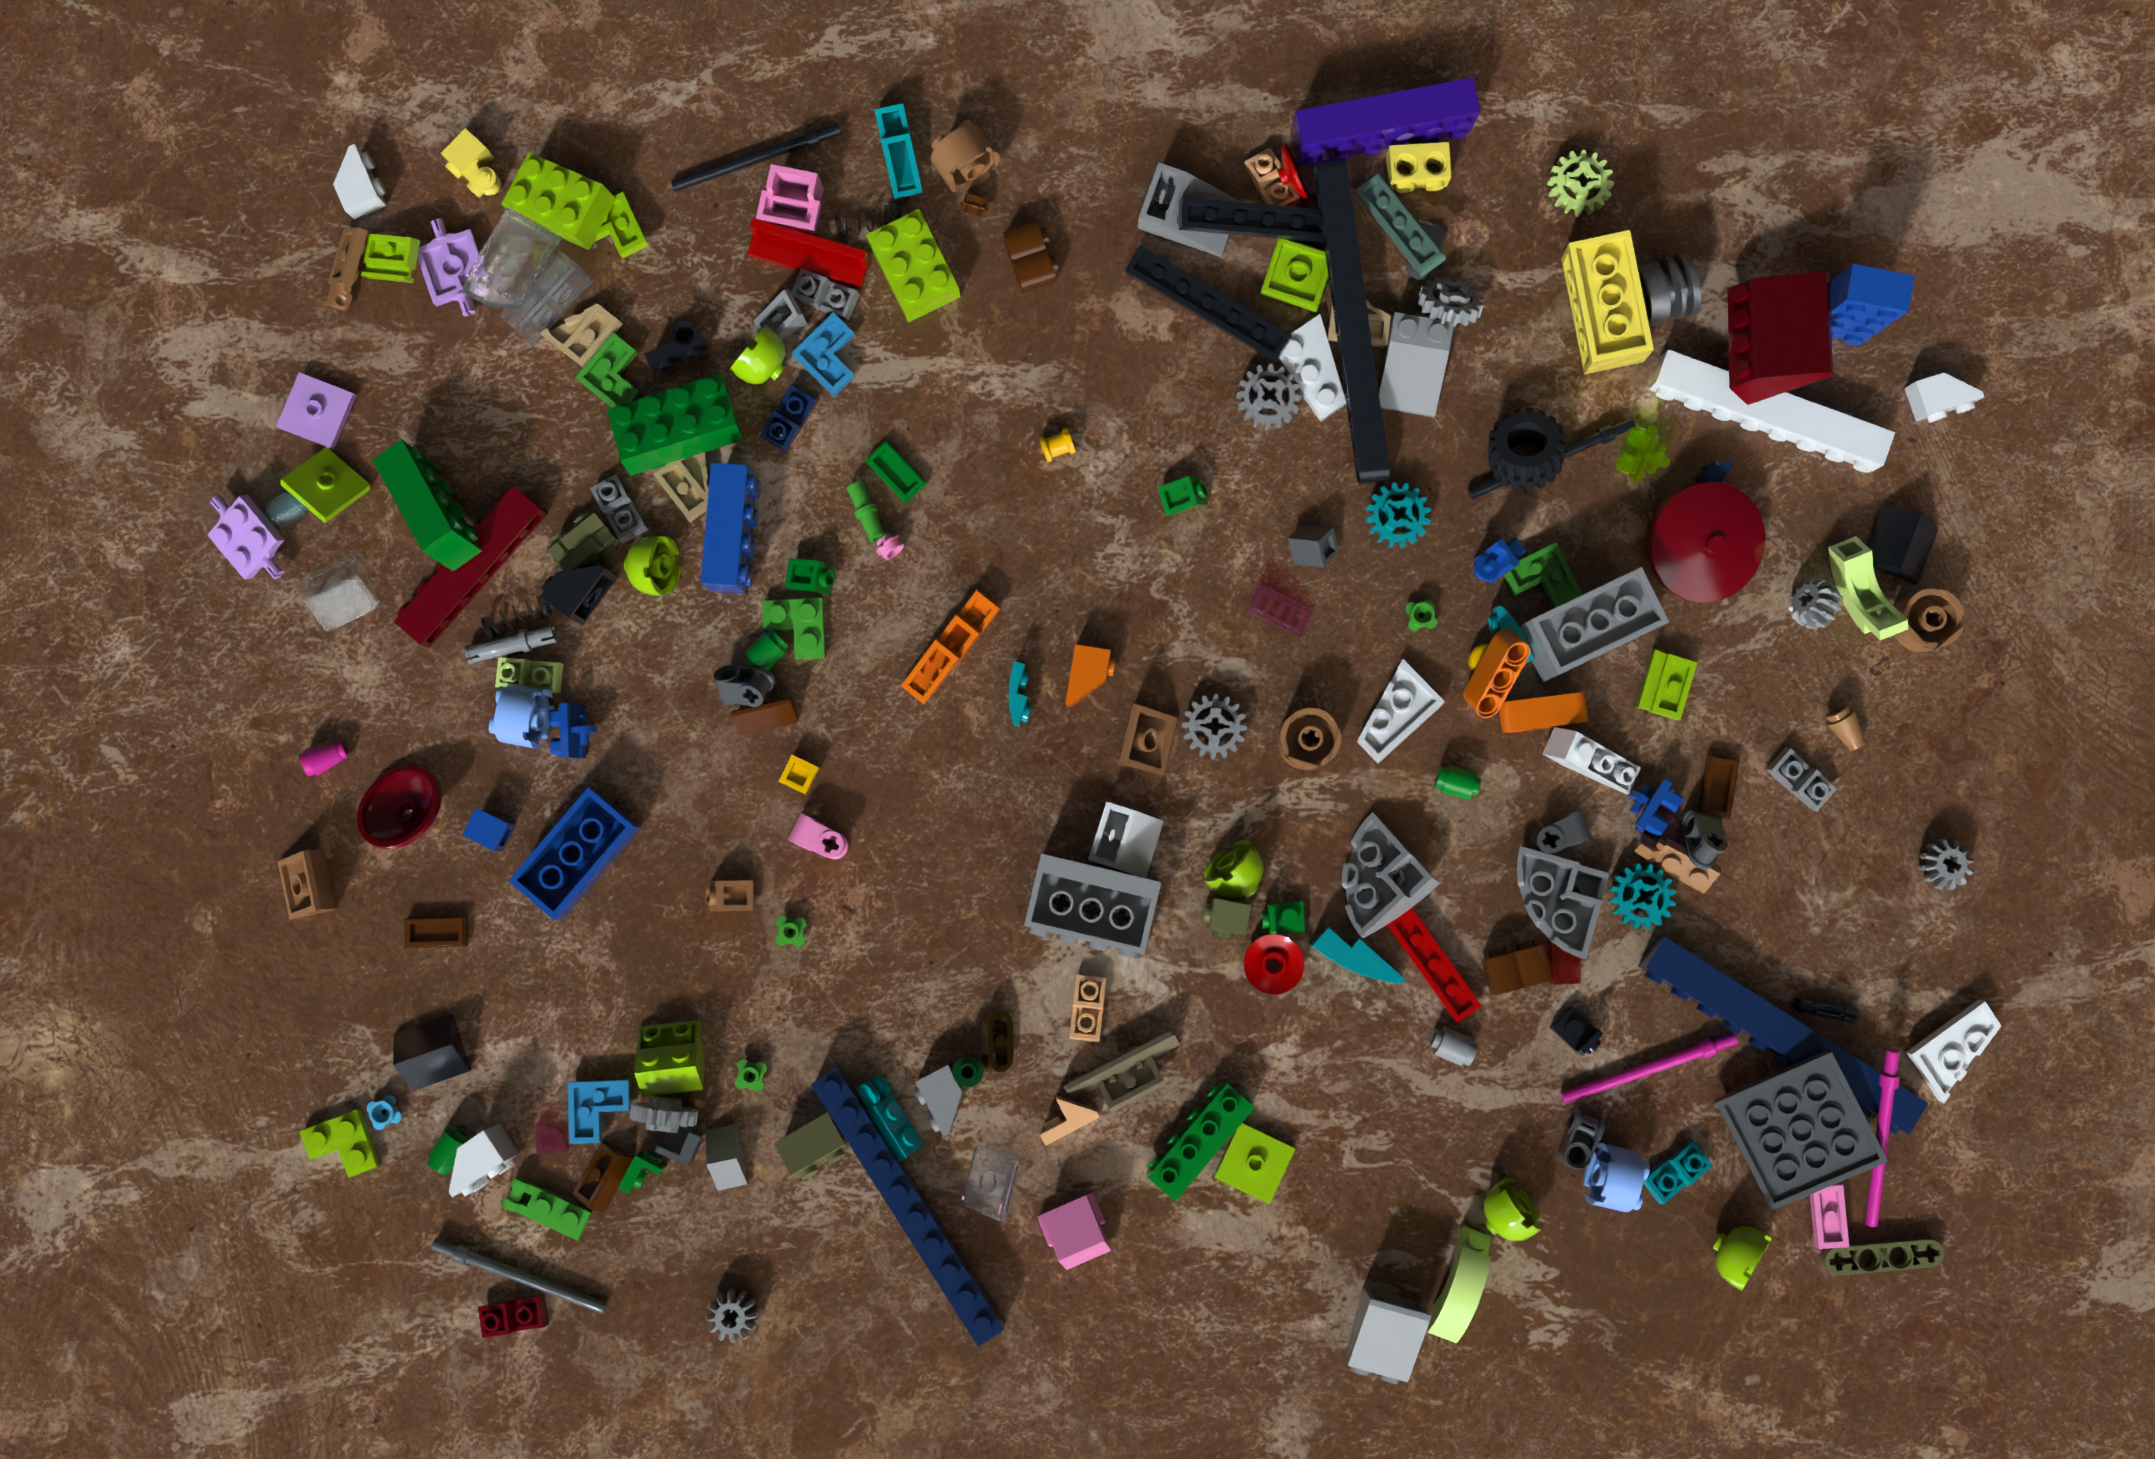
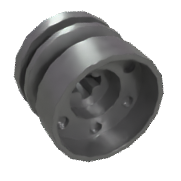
M1686 253L1675 254L1673 257H1664L1659 265L1655 261L1637 264L1649 327L1667 322L1670 315L1675 319H1681L1684 315L1692 316L1700 311V281L1693 261Z

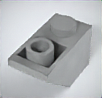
M951 1063L919 1078L916 1081L918 1087L914 1089L921 1105L927 1104L931 1112L928 1119L934 1131H941L943 1137L948 1135L952 1129L964 1088L953 1078Z

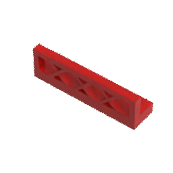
M752 218L749 226L753 232L747 252L749 257L797 271L803 269L827 277L829 280L862 289L870 263L865 250Z

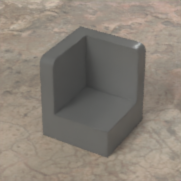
M1303 524L1288 537L1294 564L1324 568L1339 554L1336 535L1332 526Z
M679 1126L678 1133H665L662 1143L657 1145L655 1152L688 1166L694 1162L705 1133L689 1126Z

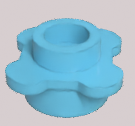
M385 1095L383 1100L378 1102L371 1101L367 1105L369 1118L373 1122V1127L377 1130L384 1129L390 1123H399L402 1119V1113L397 1110L395 1105L396 1098L393 1095ZM383 1109L387 1111L386 1115L382 1114Z

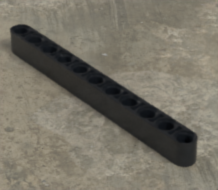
M1343 157L1315 161L1314 178L1358 484L1386 481L1390 479V470L1346 159Z

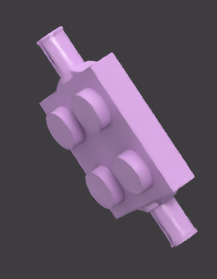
M443 219L432 220L430 223L436 238L430 243L419 247L417 259L433 304L440 306L451 301H459L463 316L473 315L475 310L470 296L478 291L492 287L474 233L468 229L457 234H447Z
M248 494L239 496L231 507L221 495L213 497L210 503L220 513L218 523L208 534L213 543L244 580L253 578L263 567L273 579L280 578L284 571L274 561V557L278 547L285 540Z

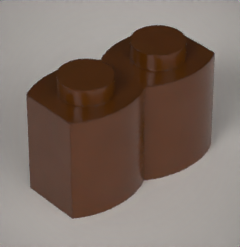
M1037 221L1003 232L1005 247L1022 293L1056 281L1055 274L1059 273V268L1055 256H1049L1045 246L1050 245L1045 228L1039 229Z
M1534 940L1517 943V949L1506 952L1505 947L1487 951L1488 957L1482 958L1481 962L1490 994L1499 995L1552 981L1553 977L1544 944L1535 945Z

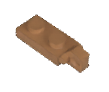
M360 227L345 228L343 230L328 281L331 287L326 305L341 311H347L353 298L350 293L352 284L356 282L359 276V260L365 253L367 230Z
M1642 833L1636 841L1634 852L1644 857L1647 863L1657 869L1664 870V873L1703 894L1721 874V867L1715 863L1708 870L1696 867L1688 858L1687 848L1669 838L1656 841Z

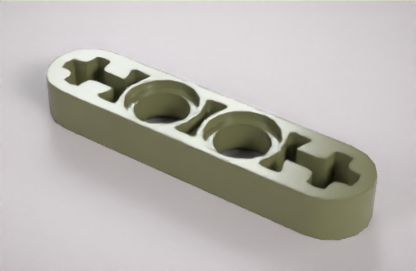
M1928 1237L1849 1243V1247L1823 1249L1820 1254L1822 1267L1828 1272L1840 1276L1932 1268L1938 1266L1944 1259L1942 1245ZM1897 1246L1902 1247L1905 1253L1903 1260L1899 1263H1893L1890 1259L1891 1250ZM1927 1246L1934 1249V1253L1929 1254V1259L1922 1255H1914L1912 1251H1925ZM1870 1249L1874 1254V1260L1870 1265L1863 1266L1860 1263L1859 1255L1863 1250ZM1836 1253L1843 1258L1850 1257L1852 1263L1840 1261L1837 1263L1836 1268L1835 1265L1830 1263V1259L1835 1258Z

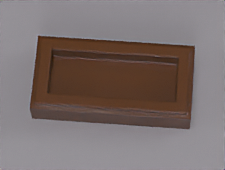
M1714 755L1706 756L1698 812L1716 815L1721 819H1731L1739 760Z
M468 916L405 918V948L468 946Z

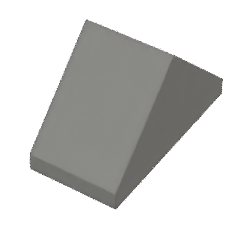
M784 289L754 320L759 332L766 324L781 339L808 326L789 289Z
M737 1124L706 1130V1165L718 1191L749 1184Z

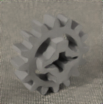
M1436 277L1434 282L1427 280L1425 286H1421L1418 306L1422 307V313H1430V319H1439L1441 324L1448 321L1451 322L1452 326H1456L1458 323L1467 326L1469 321L1475 323L1477 317L1480 318L1484 306V297L1479 296V290H1471V284H1466L1459 279L1456 282H1452L1449 277H1446L1445 280H1440Z
M1269 364L1267 371H1264L1261 365H1258L1255 375L1250 371L1246 373L1248 382L1240 381L1239 387L1244 391L1237 392L1236 398L1243 400V402L1238 404L1237 408L1238 410L1247 411L1243 418L1245 421L1251 417L1254 419L1253 427L1256 428L1261 422L1264 423L1265 430L1269 429L1271 423H1274L1275 427L1279 429L1281 428L1282 419L1290 423L1292 420L1290 413L1297 414L1299 407L1294 403H1299L1302 396L1295 394V392L1300 389V384L1292 385L1293 373L1287 377L1283 375L1285 367L1282 366L1276 372L1274 371L1273 364ZM1264 379H1273L1276 382H1266ZM1251 388L1253 389V393L1256 395V399L1252 404L1249 400V391ZM1285 390L1288 393L1287 406H1285V402L1282 400V394ZM1273 393L1275 395L1273 401L1271 399L1263 400L1264 394L1270 395ZM1262 412H1271L1273 415L1268 416V415H1263V414H1261V413H1262Z
M1214 694L1212 701H1209L1204 695L1202 696L1201 705L1196 702L1191 703L1194 709L1193 713L1190 711L1185 712L1184 716L1190 720L1181 724L1182 728L1189 730V733H1186L1183 739H1191L1193 741L1189 749L1193 750L1198 747L1200 749L1199 757L1209 752L1210 759L1214 760L1216 753L1220 752L1224 759L1227 757V749L1234 753L1238 750L1234 744L1235 742H1244L1245 739L1239 733L1247 730V726L1240 725V721L1245 719L1246 716L1245 714L1237 715L1236 711L1240 706L1239 704L1232 707L1228 705L1230 697H1226L1223 702H1220L1218 694ZM1210 708L1209 715L1204 720H1195L1201 711ZM1221 709L1228 712L1233 721H1227L1221 715ZM1212 719L1217 720V725L1227 728L1220 729L1216 735H1213L1211 729L1201 726L1209 725ZM1195 732L1202 733L1208 739L1207 745L1197 738ZM1224 734H1233L1228 743L1219 746L1220 738Z
M650 1096L649 1103H631L629 1118L633 1121L646 1123V1130L678 1133L679 1126L694 1127L697 1125L698 1110L682 1106V1099Z

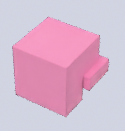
M771 164L766 184L767 191L762 190L756 219L796 231L816 233L824 190L818 173Z
M1094 1193L1083 1196L1037 1217L1048 1246H1053L1058 1261L1066 1270L1111 1251L1101 1227L1106 1221Z

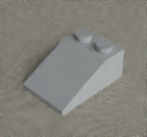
M1398 312L1394 313L1390 321L1388 344L1385 349L1379 385L1381 409L1435 417L1454 327L1451 322L1446 321V323L1441 324L1439 319H1430Z

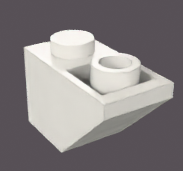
M352 144L348 147L333 185L344 211L356 220L386 207L387 204L383 198L386 190L378 177L375 178L371 170L375 168L371 156L367 151L362 152L355 144Z
M1946 373L1916 381L1904 388L1916 422L1928 419V422L1932 423L1946 418V412L1956 410L1957 414L1975 408V402L1984 398L1983 391Z

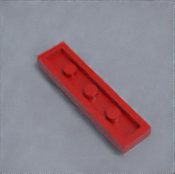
M1413 908L1386 925L1455 1023H1459L1482 1006Z

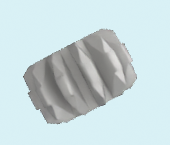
M1815 577L1811 581L1805 579L1803 587H1796L1797 593L1795 596L1790 597L1793 603L1788 608L1796 623L1808 629L1817 630L1819 627L1826 628L1829 620H1836L1834 615L1837 611L1842 610L1839 603L1843 600V597L1840 595L1839 589L1835 584Z
M1938 839L1936 844L1929 843L1926 845L1928 853H1921L1919 855L1925 861V865H1920L1918 869L1920 871H1927L1923 880L1926 882L1933 881V887L1936 889H1942L1945 886L1947 890H1954L1956 884L1965 885L1967 883L1964 875H1972L1974 873L1967 866L1975 860L1965 857L1969 848H1959L1958 840H1950L1948 842L1946 839ZM1944 859H1945V863L1949 864V868H1948V869H1947V865L1943 864Z
M730 1288L727 1296L719 1292L716 1295L717 1302L711 1301L708 1308L713 1312L706 1315V1320L715 1322L709 1328L711 1333L717 1329L721 1331L718 1340L723 1341L726 1335L729 1334L730 1342L735 1343L738 1335L742 1339H746L749 1336L747 1329L754 1330L757 1324L752 1319L759 1316V1311L750 1310L756 1301L753 1298L746 1302L744 1300L747 1295L746 1291L743 1290L736 1297L735 1289ZM736 1311L738 1317L730 1321L727 1318V1314Z

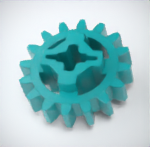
M1394 482L1390 486V491L1382 486L1379 489L1381 497L1373 494L1370 498L1375 505H1367L1366 511L1372 513V515L1365 519V523H1373L1369 533L1374 534L1378 532L1377 542L1380 543L1387 539L1389 548L1395 542H1398L1400 548H1404L1406 540L1412 545L1417 542L1415 534L1423 537L1426 531L1422 526H1429L1431 520L1425 518V515L1431 512V508L1423 507L1427 497L1419 499L1417 497L1418 488L1412 492L1408 491V483H1405L1401 489H1398L1396 482ZM1391 497H1403V498H1404L1402 501H1395V502L1392 501L1391 499L1388 500V498H1391ZM1412 505L1416 508L1417 518L1413 516ZM1379 510L1384 515V526H1382L1379 520ZM1398 510H1400L1403 512L1401 518L1398 521H1396L1393 517ZM1403 529L1406 532L1409 531L1405 534L1392 533L1394 530Z
M1633 864V872L1628 867L1622 868L1624 876L1615 875L1613 879L1617 885L1608 887V890L1614 893V897L1609 898L1608 903L1616 904L1612 914H1622L1620 919L1622 924H1626L1631 920V928L1638 929L1640 923L1643 929H1651V921L1657 926L1662 925L1660 917L1671 916L1670 912L1666 910L1667 907L1676 906V903L1670 900V896L1676 894V890H1669L1667 887L1672 882V879H1662L1661 877L1664 873L1662 869H1658L1653 873V865L1646 864L1643 870L1640 864ZM1638 876L1648 877L1654 882L1644 884ZM1626 886V897L1623 899V891ZM1639 891H1649L1643 897L1645 902H1634L1640 896ZM1661 895L1660 904H1659V906H1658V905H1657L1658 896ZM1636 908L1640 909L1642 914H1645V917L1636 916L1630 911Z

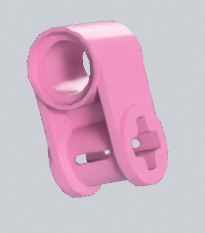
M800 813L787 839L804 849L814 851L831 859H840L847 853L849 847L844 835L824 826L825 824L803 813ZM836 839L835 843L839 845L838 850L832 849L830 851L827 842L828 840L834 841Z

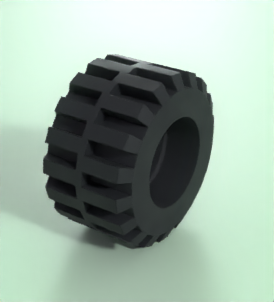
M1527 408L1526 412L1516 409L1513 410V415L1511 416L1508 413L1504 414L1502 422L1497 420L1489 434L1490 471L1493 470L1495 479L1499 480L1502 478V485L1508 487L1511 484L1513 485V490L1520 491L1521 487L1526 488V492L1533 491L1535 486H1538L1539 489L1544 488L1546 481L1552 483L1556 479V474H1560L1562 464H1564L1566 438L1565 434H1563V427L1561 424H1556V418L1552 415L1546 417V412L1543 410H1539L1536 413L1533 412V408ZM1530 443L1538 446L1542 451L1534 456L1525 457L1515 454L1511 449L1518 444Z

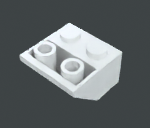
M1106 802L1088 861L1146 878L1164 821Z
M501 1124L483 1130L457 1148L449 1188L451 1197L460 1193L466 1197L490 1182L487 1178L488 1176L492 1179L515 1165L512 1159L517 1157L520 1152Z

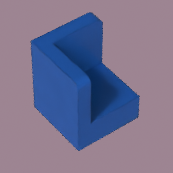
M475 809L462 836L493 851L503 852L516 824L506 819H499L480 809Z

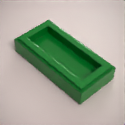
M887 440L865 459V462L905 505L927 486V483Z

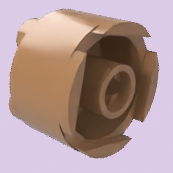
M971 120L963 121L956 130L947 136L937 137L931 144L933 148L931 162L953 192H956V188L966 192L977 187L991 175L988 171L994 164L997 168L1000 162L998 152L980 127L973 124Z
M1931 588L1923 589L1905 596L1895 605V608L1908 619V630L1894 636L1902 646L1913 652H1928L1948 646L1956 641L1963 631V606L1958 598L1949 591Z
M1318 708L1298 710L1291 714L1279 729L1277 736L1279 753L1294 768L1300 770L1318 769L1328 764L1337 755L1341 745L1340 729L1333 717L1324 710ZM1311 732L1312 739L1316 740V743H1312L1308 747L1305 745L1306 741L1302 739V736Z

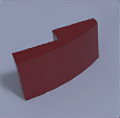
M544 1294L478 1307L482 1338L508 1335L515 1331L543 1328L549 1325Z

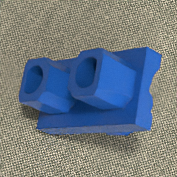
M1513 538L1507 543L1503 539L1499 540L1473 560L1475 576L1479 580L1492 584L1520 564L1517 558L1525 553V549L1517 538Z
M560 703L559 708L549 711V723L551 726L560 727V738H552L550 741V753L561 755V758L584 759L586 758L585 745H589V734L597 733V726L588 725V715H584V705Z
M1664 779L1652 799L1648 797L1653 789L1648 785H1645L1640 793L1631 790L1628 797L1634 801V804L1630 811L1638 815L1642 807L1646 808L1636 823L1635 830L1642 834L1647 831L1650 834L1662 836L1669 825V821L1657 815L1656 812L1660 806H1663L1676 813L1684 801V797L1671 788L1673 783Z

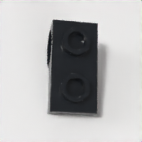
M681 320L675 323L671 329L672 342L644 353L649 366L654 371L659 370L663 372L676 366V362L685 358L692 360L700 357L703 351L709 349L701 332L692 322ZM685 332L694 333L691 341L687 343L680 342L681 336Z

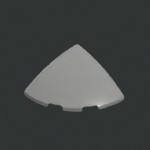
M1374 812L1364 820L1351 840L1353 849L1348 862L1344 863L1342 871V886L1346 889L1348 903L1345 905L1350 921L1362 938L1369 936L1397 919L1440 884L1427 867Z
M1520 846L1517 858V883L1524 901L1523 905L1529 917L1552 943L1564 951L1586 960L1609 873L1582 866L1576 861Z

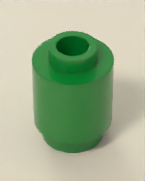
M771 630L768 634L764 632L744 652L748 656L744 661L749 667H761L769 671L786 654L784 651L789 646L774 630Z
M1448 764V766L1440 765L1434 788L1440 789L1443 794L1469 801L1472 795H1478L1481 779L1477 778V771Z
M453 1127L452 1130L444 1129L428 1154L430 1158L426 1162L427 1165L440 1174L448 1175L450 1170H453L457 1148L469 1141V1135L457 1127Z

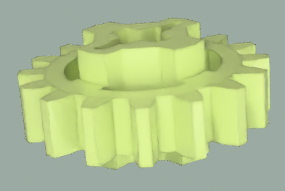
M1582 150L1577 157L1574 151H1571L1567 159L1561 157L1557 162L1558 166H1553L1550 174L1553 177L1549 178L1547 185L1554 188L1549 192V197L1557 196L1558 200L1554 205L1556 207L1561 204L1565 205V214L1574 209L1576 217H1579L1583 210L1589 216L1593 213L1594 207L1600 210L1605 204L1603 200L1607 201L1612 193L1608 190L1614 186V181L1607 179L1612 175L1613 171L1604 170L1603 167L1607 161L1597 162V153L1587 157L1586 150ZM1575 166L1573 172H1567L1566 175L1563 174L1567 169ZM1598 192L1594 198L1586 200L1588 194Z

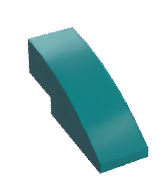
M904 104L874 109L894 199L923 193Z
M1325 927L1310 943L1311 947L1327 959L1359 975L1402 984L1406 980L1359 938H1355L1348 945L1329 927Z

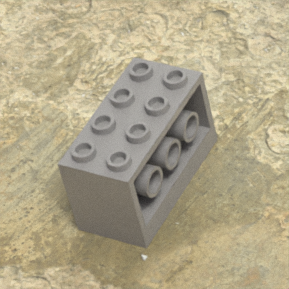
M1640 567L1521 625L1520 628L1531 648L1534 658L1532 662L1542 682H1545L1669 623V620L1643 568Z
M1041 854L1024 926L1030 927V934L1048 937L1049 932L1060 934L1059 941L1077 945L1078 939L1090 942L1089 948L1107 952L1108 946L1118 948L1119 955L1137 959L1138 953L1145 955L1161 882ZM1061 894H1065L1066 900L1070 902V907H1064L1063 912L1058 911L1057 905L1053 904L1054 898H1059ZM1090 901H1095L1096 907L1100 909L1099 915L1094 914L1092 919L1087 918V912L1082 911L1083 905H1089ZM1120 908L1126 909L1125 914L1130 916L1129 921H1123L1122 926L1116 925L1117 920L1112 918L1113 912L1118 913Z

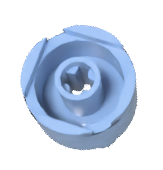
M511 683L506 687L500 686L496 692L497 706L495 715L491 717L489 722V732L495 734L499 742L539 749L542 746L538 744L541 738L547 739L552 728L549 723V711L554 710V706L549 705L548 697L553 698L552 693L547 689Z
M1598 1143L1597 1147L1600 1149L1597 1153L1594 1152L1592 1160L1584 1172V1186L1589 1187L1590 1195L1585 1194L1586 1201L1592 1205L1622 1212H1629L1632 1209L1639 1210L1643 1202V1195L1641 1193L1643 1181L1647 1179L1650 1171L1649 1162L1643 1161L1638 1151Z

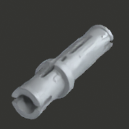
M553 624L529 631L524 628L520 629L517 634L466 645L464 651L466 658L470 657L467 660L468 663L474 664L475 662L519 651H524L525 653L532 652V649L535 647L557 643L558 635L557 631H553L555 630Z

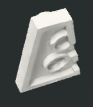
M1319 314L1291 333L1292 339L1278 361L1281 366L1285 367L1284 370L1288 375L1294 374L1293 383L1300 384V393L1321 422L1345 406L1346 400L1323 321Z
M1402 659L1376 709H1374L1359 736L1357 743L1379 764L1435 713L1445 701Z
M1979 999L1906 1052L1938 1101L1946 1102L1950 1096L1948 1093L1957 1080L1961 1081L1967 1073L1965 1071L1967 1066L1975 1056H1980L2000 1029L2001 1024L1986 1001Z

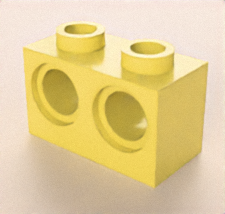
M1449 142L1390 145L1386 153L1387 183L1390 188L1398 193H1408L1413 191L1414 188L1438 191L1447 187L1451 179ZM1435 164L1439 167L1440 172H1430L1426 165ZM1404 165L1410 169L1411 173L1407 175L1401 174L1397 170V166Z

